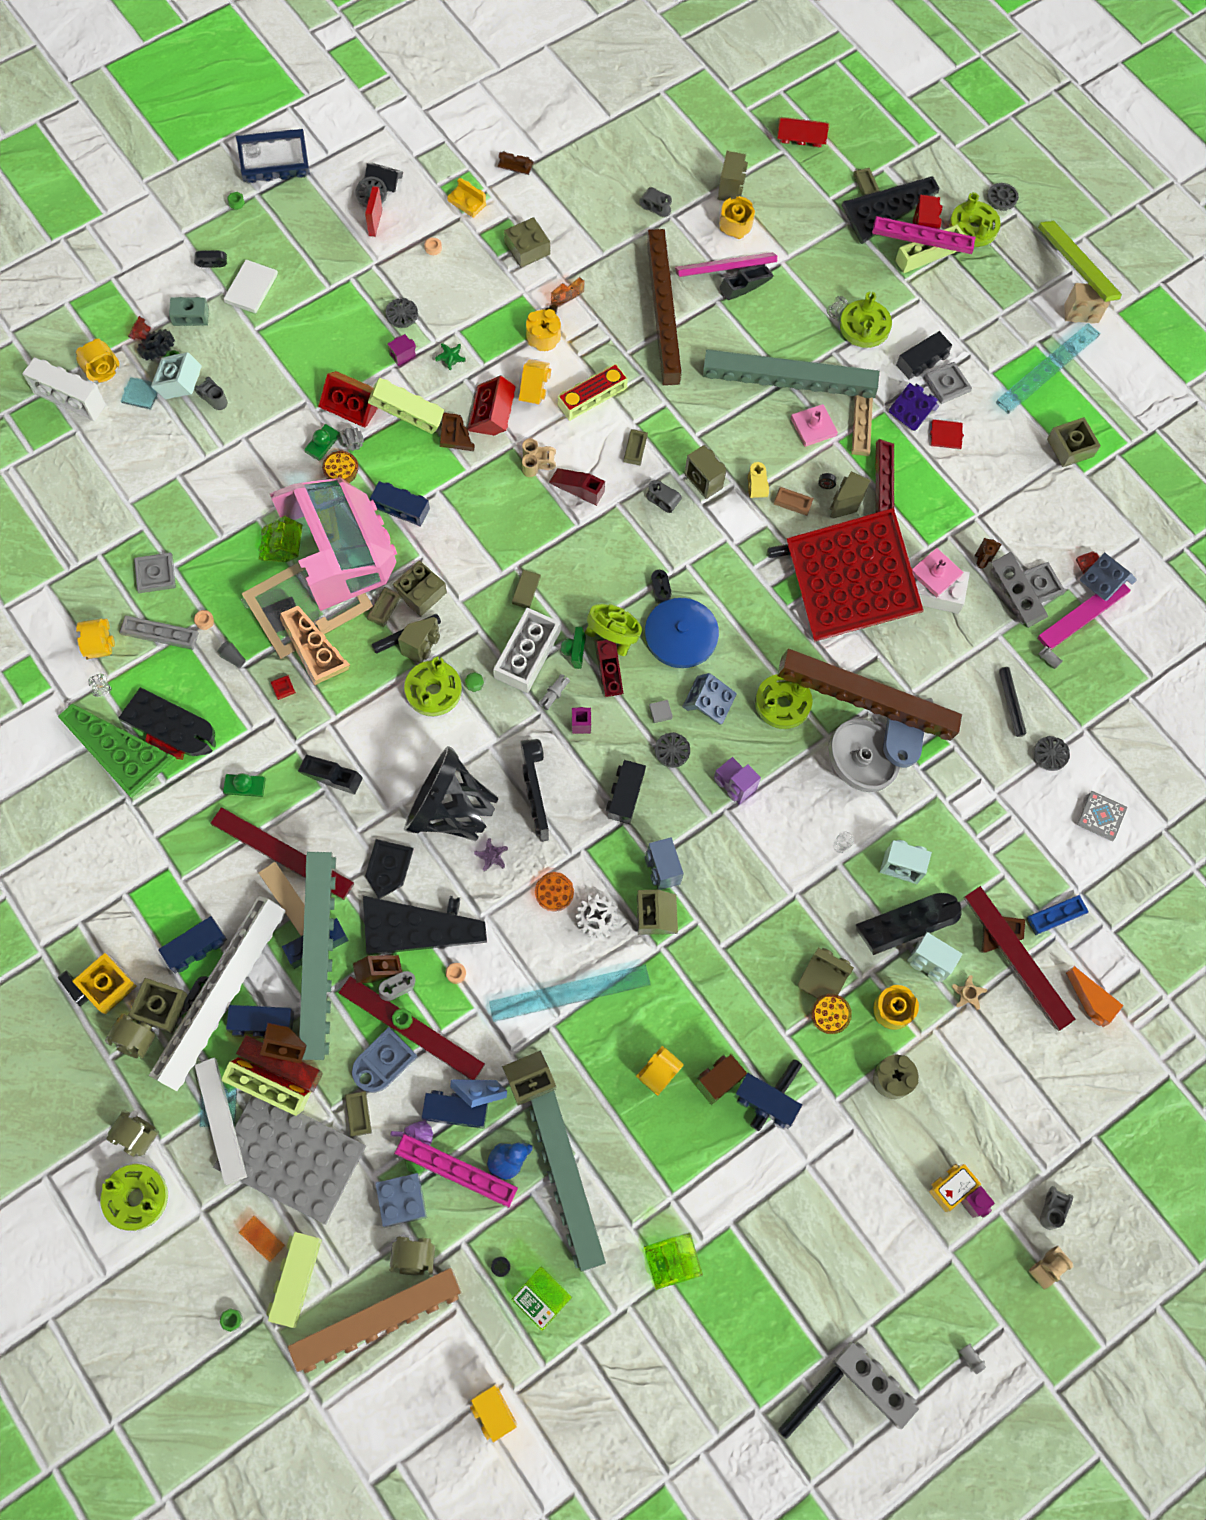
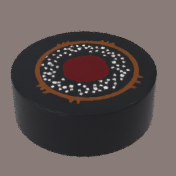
M824 473L819 476L818 484L823 489H833L836 486L837 478L831 473Z

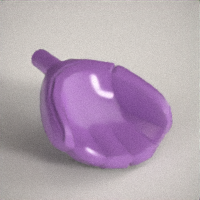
M426 1121L415 1122L405 1127L404 1132L391 1131L392 1137H402L403 1134H406L429 1146L433 1139L432 1128Z

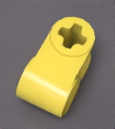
M755 462L751 465L747 477L749 497H768L769 484L766 467L761 462Z

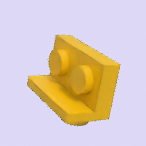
M459 178L457 180L458 186L447 196L448 202L474 218L486 206V195L482 190L472 186L470 182Z

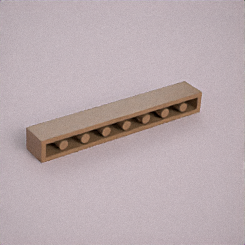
M449 1268L289 1345L288 1349L296 1371H304V1374L317 1369V1363L324 1360L325 1364L337 1359L336 1354L345 1351L346 1354L358 1349L357 1344L364 1340L368 1344L378 1339L377 1334L383 1331L389 1334L399 1329L397 1325L406 1321L409 1324L418 1320V1314L424 1311L428 1315L438 1310V1305L445 1301L448 1305L459 1300L458 1295L462 1291L453 1269Z

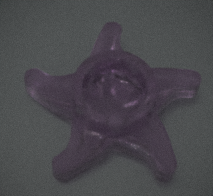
M488 838L486 849L481 852L474 851V855L484 859V872L493 864L499 865L504 869L505 864L500 856L508 850V847H495L491 843V838Z

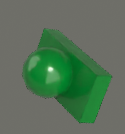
M325 424L321 429L313 433L312 441L304 449L305 453L320 461L341 436L340 432Z
M575 627L574 639H565L561 644V652L565 656L571 657V662L575 669H581L583 663L586 634L582 627Z
M245 773L238 775L226 774L223 793L225 795L263 797L266 778L263 776H249Z

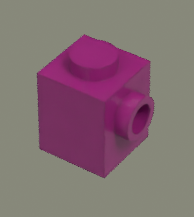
M406 334L396 337L393 341L387 343L389 354L398 366L416 357V345Z
M572 708V734H591V708Z
M982 1186L976 1188L961 1201L972 1218L979 1216L984 1218L992 1212L990 1207L995 1204Z

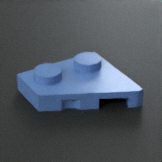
M451 1080L450 1088L471 1108L507 1098V1090L497 1080Z

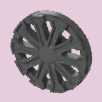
M366 177L356 187L357 200L366 208V202L369 200L372 186L383 187L379 189L380 194L384 193V195H380L381 203L385 202L387 198V188L384 182L377 177Z
M996 183L990 187L987 193L988 203L994 209H1000V211L1012 209L1019 198L1017 190L1007 183Z
M407 298L394 299L386 307V318L395 327H409L418 318L416 304Z
M666 733L656 742L655 756L666 767H680L689 759L690 744L684 736L678 733Z
M1055 736L1043 737L1034 747L1035 761L1043 769L1049 771L1060 770L1070 759L1068 745L1062 739Z

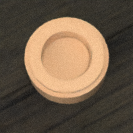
M432 237L425 241V251L428 254L437 255L441 252L442 244L439 239Z
M201 610L194 616V622L199 629L207 630L213 626L214 618L209 611Z
M460 963L450 964L446 969L448 981L453 984L463 982L466 978L465 967Z

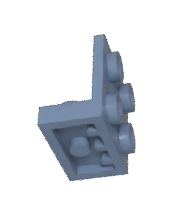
M1104 552L1080 578V581L1104 601H1107L1123 583L1125 584L1127 581L1133 585L1137 579L1130 571Z
M711 673L698 675L682 707L687 711L699 709L720 725L723 724L737 694Z

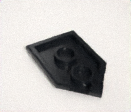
M378 839L375 840L365 877L378 899L404 885L414 850L413 847Z

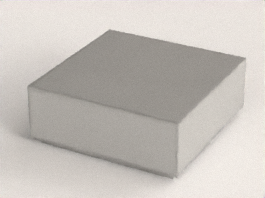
M668 700L649 704L654 723L673 718Z

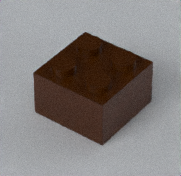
M732 1054L728 1057L725 1055L721 1056L713 1065L714 1068L712 1070L707 1068L697 1078L698 1083L696 1087L711 1105L747 1075V1072Z

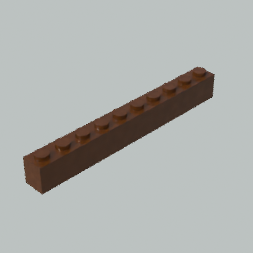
M648 229L647 249L663 386L680 385L682 371L665 229Z
M789 648L781 657L777 676L786 681L797 683L804 688L813 689L821 694L834 697L839 701L853 704L855 707L869 710L874 714L888 717L890 720L898 721L909 727L920 729L925 733L936 735L943 740L951 741L959 734L962 719L961 713Z

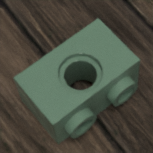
M205 297L170 298L169 316L173 326H208L209 306Z

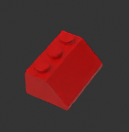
M779 117L777 139H780V143L790 144V141H796L797 145H806V142L813 143L812 146L822 147V144L826 145L829 123Z
M338 371L327 374L319 408L364 428L367 427L378 409L368 403L373 387Z
M501 375L477 385L467 430L493 436L505 432L508 427L516 386Z

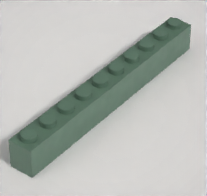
M706 349L703 377L709 379L771 385L780 388L788 387L797 390L804 389L813 392L820 391L847 396L859 395L864 398L876 397L880 373L879 370Z
M307 852L299 1038L307 1046L302 1060H324L325 1055H329V1042H326V1034H330V1022H326L327 1013L331 1012V1001H327V992H331L332 980H328V972H332V959H329V951H333V939H329L330 930H334V918H330V910H334L335 898H331V889H335V877H332V869H336V857H332V852Z
M555 1091L531 1100L533 1109L529 1111L532 1122L537 1121L539 1129L535 1130L538 1142L543 1141L545 1150L541 1152L544 1162H549L551 1168L550 1171H547L550 1183H555L557 1191L553 1193L557 1205L561 1204L563 1212L560 1213L563 1226L567 1225L569 1229V1234H566L569 1247L574 1246L576 1255H573L572 1258L575 1268H580L581 1272L604 1265L606 1261Z

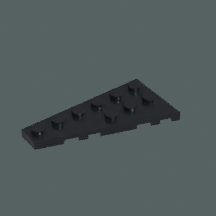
M931 176L843 201L842 208L862 245L877 235L872 234L876 216L899 220L916 208L920 195L935 196L940 188L934 177Z
M363 896L367 955L487 943L485 921Z

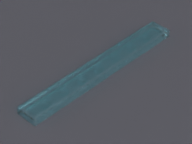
M1087 323L997 399L996 404L1007 414L1012 412L1094 342L1101 333Z
M646 965L489 1001L493 1022L649 986L651 983Z

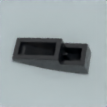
M765 264L741 269L737 275L724 278L719 289L727 300H731L755 290L771 280L774 275Z
M307 754L298 770L299 773L354 795L363 779L355 770L344 768L338 763Z

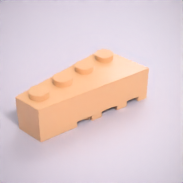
M299 606L281 613L280 620L314 686L349 669L350 664L346 659L344 660L339 651L330 644L325 635L316 628Z

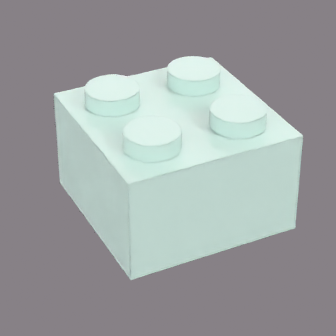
M188 352L163 357L160 360L151 387L164 399L191 395L202 365Z
M893 840L885 851L880 873L918 884L926 875L932 852L927 851L922 846L914 847L907 845L908 843L903 840Z
M927 932L918 941L907 961L911 963L910 965L914 969L926 972L930 979L942 982L952 974L962 953Z

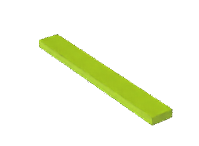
M1055 221L1039 223V230L1105 302L1120 300L1121 292Z

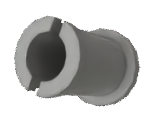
M1046 646L1039 653L1040 659L1043 658L1053 669H1056L1063 660L1051 651V647L1048 648Z
M971 1344L966 1345L959 1351L971 1367L970 1371L974 1372L975 1375L986 1368L984 1365L985 1361L980 1359Z

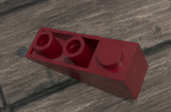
M557 468L549 481L550 484L596 506L605 492V481L590 473Z
M607 639L594 640L605 697L624 694L616 643Z

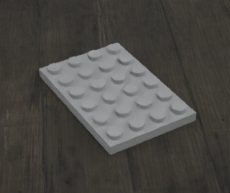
M253 1095L235 1126L247 1175L246 1178L239 1181L326 1225L366 1145L302 1113L295 1116ZM217 1159L213 1168L221 1172L219 1160Z

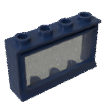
M303 129L236 136L241 176L244 182L272 181L277 178L286 180L290 177L297 176L303 178L310 175Z

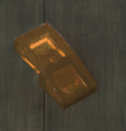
M579 277L568 287L562 283L551 292V304L559 305L579 296L584 292V280Z
M255 1215L238 1232L269 1262L285 1246Z

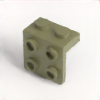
M818 948L798 983V988L819 1000L827 996L838 997L854 967L846 959H838L833 956V953L828 949Z

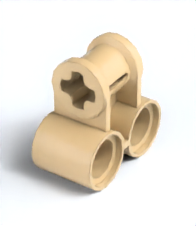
M531 438L523 442L522 472L526 477L536 476L538 469L552 470L556 467L554 462L556 449L554 447H538L537 441Z
M1057 1245L1049 1250L1042 1260L1035 1263L1029 1269V1273L1043 1289H1047L1055 1281L1058 1282L1063 1273L1071 1270L1073 1263Z

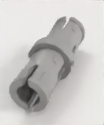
M560 674L556 682L549 686L548 692L538 703L540 707L545 706L544 709L548 710L556 698H560L561 692L570 682L567 677L564 679L565 675Z

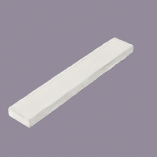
M212 1058L196 1064L195 1069L224 1184L229 1185L246 1178L247 1175L223 1082L221 1081L222 1078L217 1059Z

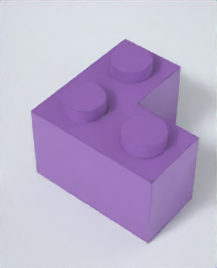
M734 757L719 767L714 774L716 784L721 788L723 787L728 792L729 798L734 802L737 801L739 805L757 790L761 777L749 764L743 768Z

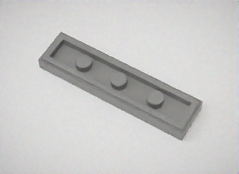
M130 616L124 617L120 629V634L124 636L191 650L194 649L199 634L197 630Z

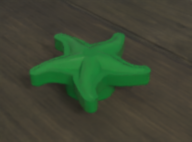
M442 343L441 348L444 350V353L435 357L436 362L444 361L449 370H452V365H455L457 362L466 361L465 357L459 355L461 344L450 348Z

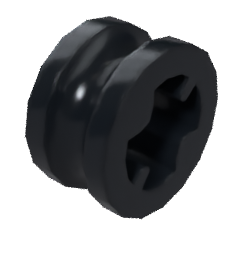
M450 896L447 913L454 912L457 915L460 907V897L454 899L453 896Z
M497 1257L491 1264V1270L494 1275L504 1277L509 1273L511 1265L507 1258ZM502 1260L503 1264H507V1269H504V1273L495 1270V1264L498 1265L497 1262Z

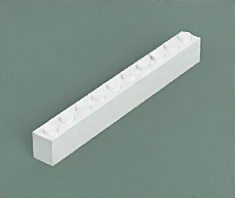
M260 896L257 898L150 1072V1077L176 1091L183 1085L186 1075L195 1065L200 1052L206 1047L212 1032L217 1029L220 1019L229 1009L234 996L240 991L243 981L251 973L252 966L261 956L266 943L272 938L277 925L283 920L286 910L270 899Z

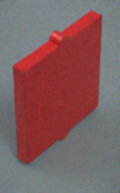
M932 419L931 431L929 433L931 435V446L962 449V438L964 437L963 423Z

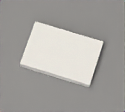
M245 260L224 297V303L256 314L278 275L277 270Z

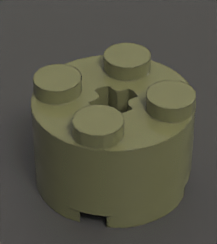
M122 1014L120 1018H117L105 1042L109 1046L113 1043L116 1044V1050L136 1059L139 1056L140 1059H143L155 1038V1033L151 1030L152 1027L144 1022L137 1024L133 1022L131 1017Z
M896 1054L886 1057L876 1066L873 1073V1084L876 1090L889 1099L903 1098L918 1085L919 1074L917 1067L905 1055ZM892 1075H898L899 1079H893Z
M123 1110L109 1130L106 1139L114 1145L119 1143L124 1146L123 1151L133 1157L135 1155L141 1157L145 1155L159 1131L155 1130L156 1128L139 1116L129 1117L131 1113Z
M396 1237V1241L392 1243L389 1271L394 1272V1268L400 1269L399 1274L424 1275V1271H428L429 1275L433 1274L435 1245L428 1238H418V1241H409L408 1237Z

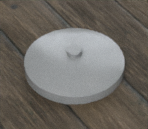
M863 719L849 720L833 732L829 741V758L834 770L845 783L863 792L883 790L896 779L900 767L895 766L886 758L883 750L885 730L877 724Z

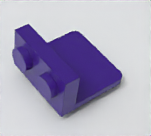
M909 382L889 408V413L911 430L916 431L932 410L936 411L939 405L936 403L938 401L937 398L931 394L927 396L923 393L924 389L916 383L914 386Z

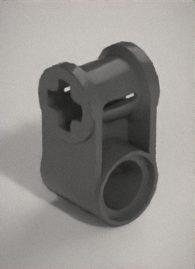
M649 187L639 200L641 207L645 210H649L661 217H667L671 214V196L654 187Z
M207 376L202 384L194 387L196 393L214 409L223 410L227 407L228 402L223 389L210 377Z
M653 480L649 483L646 494L647 499L665 512L672 513L682 499L681 494L659 480Z
M1054 1186L1049 1189L1040 1216V1222L1045 1229L1053 1230L1064 1225L1073 1202V1195H1066L1057 1191ZM1050 1214H1052V1215L1055 1216V1218H1056V1223H1055V1224H1052V1223L1050 1222V1220H1049V1215H1050Z

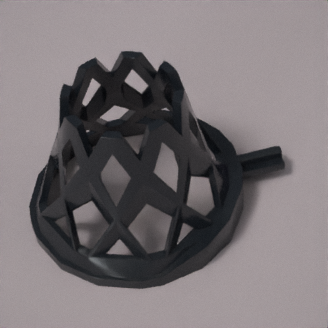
M447 746L423 783L407 817L404 831L408 833L440 832L477 841L479 836L476 833H483L486 828L485 823L479 816H492L495 808L490 802L497 803L498 797L474 778L462 764L455 750ZM456 770L460 772L463 783L458 782L455 775ZM445 794H451L453 801L442 804ZM468 796H475L480 805L472 804ZM469 817L471 821L460 822L455 818ZM443 819V821H439L433 824L430 823V821Z

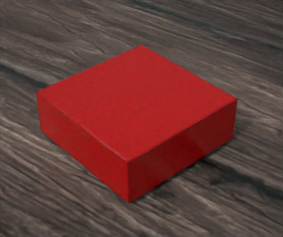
M288 675L271 681L278 700L296 693Z

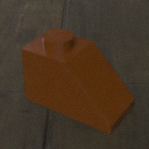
M399 955L366 956L353 963L357 983H373L389 979L402 972Z
M268 1023L260 1055L301 1064L307 1045L289 1027Z

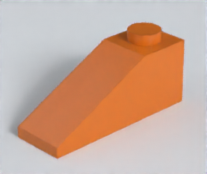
M1075 966L1069 969L1066 974L1087 1015L1098 1026L1105 1027L1109 1025L1124 1005Z

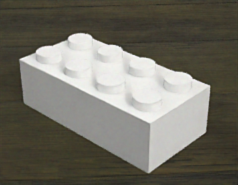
M34 357L22 373L35 395L92 421L97 419L106 406L94 382L83 380L77 374H70L59 366L51 365L46 360H39Z
M909 558L912 569L921 562ZM963 571L962 576L937 598L914 577L922 606L959 614L964 606L970 572Z
M526 608L493 669L494 678L528 693L561 632V622Z

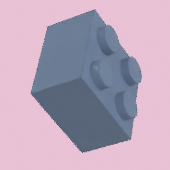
M672 837L649 843L645 862L647 867H651L652 874L650 877L653 886L656 885L658 890H663L680 885L684 873Z
M418 1173L375 1183L383 1227H391L427 1218L422 1185Z

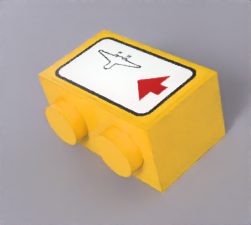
M965 1164L953 1165L946 1171L949 1175L944 1179L939 1177L931 1184L933 1188L929 1193L945 1212L951 1211L981 1185Z

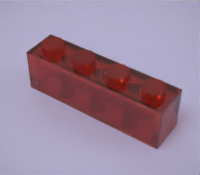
M247 1035L245 1036L236 1055L314 1093L323 1075L319 1069L304 1062L300 1064L260 1055L262 1042Z

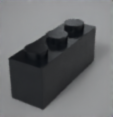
M938 331L902 353L898 358L896 366L908 379L914 376L918 377L925 369H931L938 361L948 358L952 344Z
M624 760L623 765L618 766L616 776L619 777L618 782L613 783L611 794H614L612 801L608 800L606 811L609 812L608 819L626 824L631 823L645 775L646 765Z

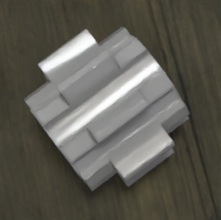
M351 427L346 428L342 432V443L344 447H347V450L354 451L363 446L364 440L361 430L358 431V428Z

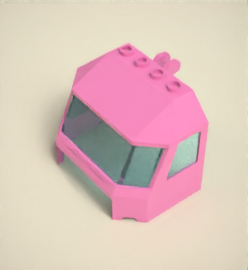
M341 477L292 484L270 493L283 525L305 517L320 552L298 560L301 568L305 567L309 576L305 578L320 611L387 583L396 564L394 555H397V551L393 544L390 545L391 541L388 531L385 527H381L384 525L380 514L376 515V505L373 500H369L366 493Z

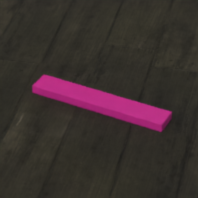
M877 216L872 234L967 254L973 253L976 239L973 236Z
M770 252L675 267V273L679 277L775 263L778 261V257L775 253Z
M1123 583L1107 601H1104L1095 594L1041 633L1037 639L1044 647L1055 648L1129 594L1131 590Z
M403 1134L394 1153L507 1208L510 1207L518 1187L406 1134Z

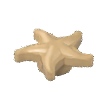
M972 975L968 976L964 986L953 984L952 988L960 995V1001L956 1004V1007L970 1003L975 1007V1010H979L978 996L981 993H986L987 989L974 986Z

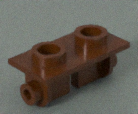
M503 151L499 153L500 160L497 167L529 175L534 161L529 159L528 156L517 155L515 157L514 154Z
M984 538L974 555L978 557L977 566L985 568L988 561L992 562L1002 544L993 539Z

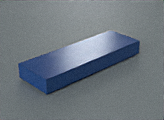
M1077 895L1027 917V920L1036 936L1089 913L1081 896Z

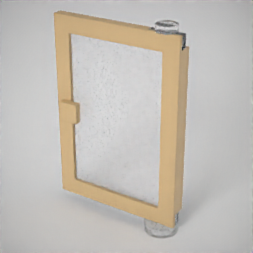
M339 540L331 544L341 571L351 569L345 558L349 557V553L343 542ZM298 562L241 593L243 598L240 600L245 609H251L278 656L282 659L296 651L280 620L282 612L299 606L316 628L325 635L373 607L366 593L320 611L305 578L309 576L305 567L301 568ZM356 577L346 580L349 591L362 587Z

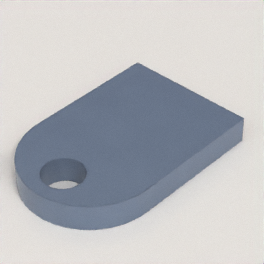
M887 717L883 743L886 758L895 766L902 768L915 764L921 756L924 732L920 729L909 727L904 723L890 720ZM897 754H902L905 758V761L900 760Z
M388 1027L355 1060L352 1076L360 1089L369 1093L380 1092L386 1089L418 1056ZM365 1073L371 1075V1081L368 1084L360 1082V1077Z

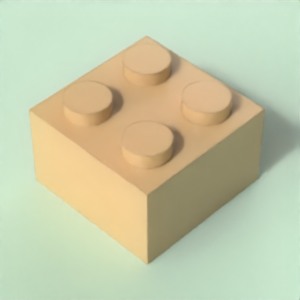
M1075 283L1064 304L1065 321L1099 323L1111 301L1105 302L1089 284Z

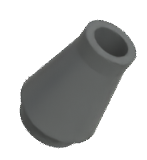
M228 641L224 642L217 651L220 654L219 657L238 668H241L246 662V659L243 658L234 644Z

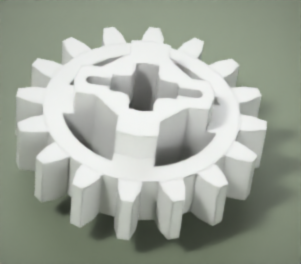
M596 895L594 900L588 896L587 903L583 900L581 901L582 907L577 908V912L581 914H577L576 919L581 920L577 923V926H583V934L588 931L590 938L593 934H596V938L599 939L600 934L607 937V931L614 932L612 926L618 925V922L614 919H618L619 914L614 913L618 908L617 906L612 907V900L606 902V896L599 899V896ZM589 908L590 913L584 917L585 911ZM597 913L598 916H601V919L594 918V914ZM611 916V920L606 926L605 919Z

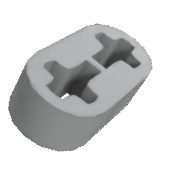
M404 971L383 981L379 986L380 998L385 1001H391L411 991L415 986V976L409 971ZM404 978L410 980L409 985L406 983L402 984ZM385 987L392 989L391 994L388 992L384 993Z

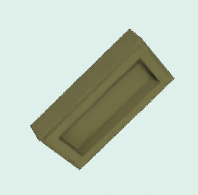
M870 167L854 171L853 176L862 196L880 191Z
M630 430L624 463L641 466L648 432Z
M523 570L512 604L530 609L541 578L540 574Z
M384 587L367 619L385 627L401 599L400 594Z
M366 1091L346 1094L350 1137L371 1134L372 1129Z

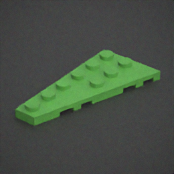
M71 704L58 716L131 798L176 759L174 756L74 704Z

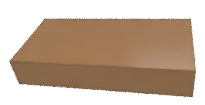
M780 487L774 505L807 516L814 498Z

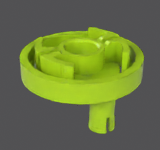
M972 192V194L968 195L967 202L959 204L952 212L949 228L958 224L964 235L976 237L974 247H982L990 244L997 237L1001 221L996 210L990 205L978 201L979 195ZM969 223H976L979 227H973Z
M869 291L866 293L865 299L857 300L847 305L841 315L840 330L847 341L858 347L871 348L882 344L888 338L892 328L891 315L883 305L875 302L876 294L874 292L870 296Z
M597 604L592 606L588 613V626L584 631L590 637H595L597 633L611 642L618 643L617 653L621 656H626L631 644L638 641L642 633V627L637 619L628 611L626 612L624 609L612 604Z
M435 657L431 661H425L416 665L409 672L405 680L404 690L409 705L415 711L426 716H440L450 712L458 704L462 694V685L457 671L445 663L441 657L440 660L439 657ZM436 684L441 689L437 694H431L429 691L427 693V687Z
M777 674L766 678L760 684L755 697L756 710L761 719L768 725L778 729H791L802 724L807 719L813 703L809 688L786 681L778 677ZM780 697L787 698L790 701V706L781 707L778 705L777 699Z
M142 1164L124 1166L104 1180L105 1184H102L101 1209L108 1222L116 1228L126 1231L143 1230L153 1225L166 1208L168 1201L166 1182L158 1171ZM139 1189L143 1194V1199L139 1205L131 1206L128 1202V1196L133 1190Z

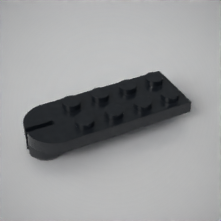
M141 687L118 717L123 723L189 756L212 753L213 750L209 745L200 740H206L211 746L216 747L215 730L207 720Z
M539 739L520 741L524 761L522 773L524 782H526L528 800H531L532 818H536L534 819L536 836H540L541 842L548 841L549 828L534 765L535 762H540L544 758L542 743Z
M936 893L856 924V930L872 954L875 955L924 936L927 932L932 933L956 924L962 915L961 904L951 894Z

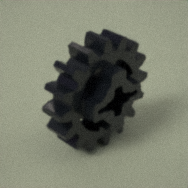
M159 329L156 333L153 331L152 334H147L146 339H142V343L138 344L139 348L137 350L142 359L153 361L155 357L159 359L160 356H165L167 354L166 351H170V347L174 346L173 342H175V339L170 331Z

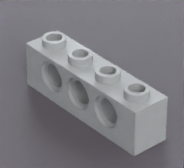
M1012 552L991 562L994 567L991 571L996 579L1000 578L1002 581L999 585L1004 594L1008 593L1011 598L1008 601L1012 608L1018 609L1020 614L1017 617L1021 624L1026 623L1029 628L1048 617L1047 612ZM1013 572L1012 578H1005L1006 573ZM1017 587L1023 588L1019 594L1013 593ZM1026 602L1032 604L1029 609H1023L1022 605Z
M849 1342L832 1362L897 1428L903 1429L919 1410L915 1405L917 1401L908 1392L904 1394L898 1388L900 1384L891 1375L887 1377L882 1372L884 1368L875 1359L871 1361L865 1355L867 1350L860 1343L854 1344V1342ZM862 1360L865 1364V1370L859 1374L855 1366L858 1361ZM875 1377H879L881 1380V1387L878 1390H875L872 1386V1380ZM891 1394H895L898 1398L897 1404L893 1407L890 1406L888 1401Z

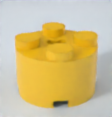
M737 196L736 199H727L721 209L720 230L737 239H742L752 229L755 215L752 202L740 196Z
M537 310L529 313L526 321V338L531 347L534 346L539 351H549L554 349L560 341L561 322L554 310Z
M97 338L76 350L77 364L90 381L105 382L116 374L115 370L120 365L119 360L105 342Z
M101 618L77 623L76 632L80 631V637L77 638L82 656L86 657V660L112 655V647L115 646L114 637L109 635L110 625L108 619Z
M893 985L883 990L877 996L873 1006L876 1021L892 1030L907 1026L914 1020L919 1010L917 998H915L909 988L902 985ZM894 1004H896V1008L899 1009L898 1011H896L893 1007Z
M661 1046L636 1077L658 1096L684 1064L668 1049Z

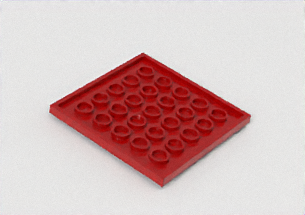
M894 508L787 538L814 642L924 612Z

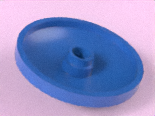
M688 598L669 599L656 606L647 618L645 625L647 647L652 655L663 664L675 668L694 667L706 661L717 646L719 627L716 618L706 606L698 601Z

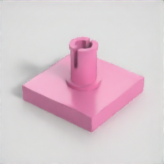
M824 404L791 415V420L805 447L837 436L838 432Z
M938 548L933 550L912 569L914 577L936 598L964 573Z

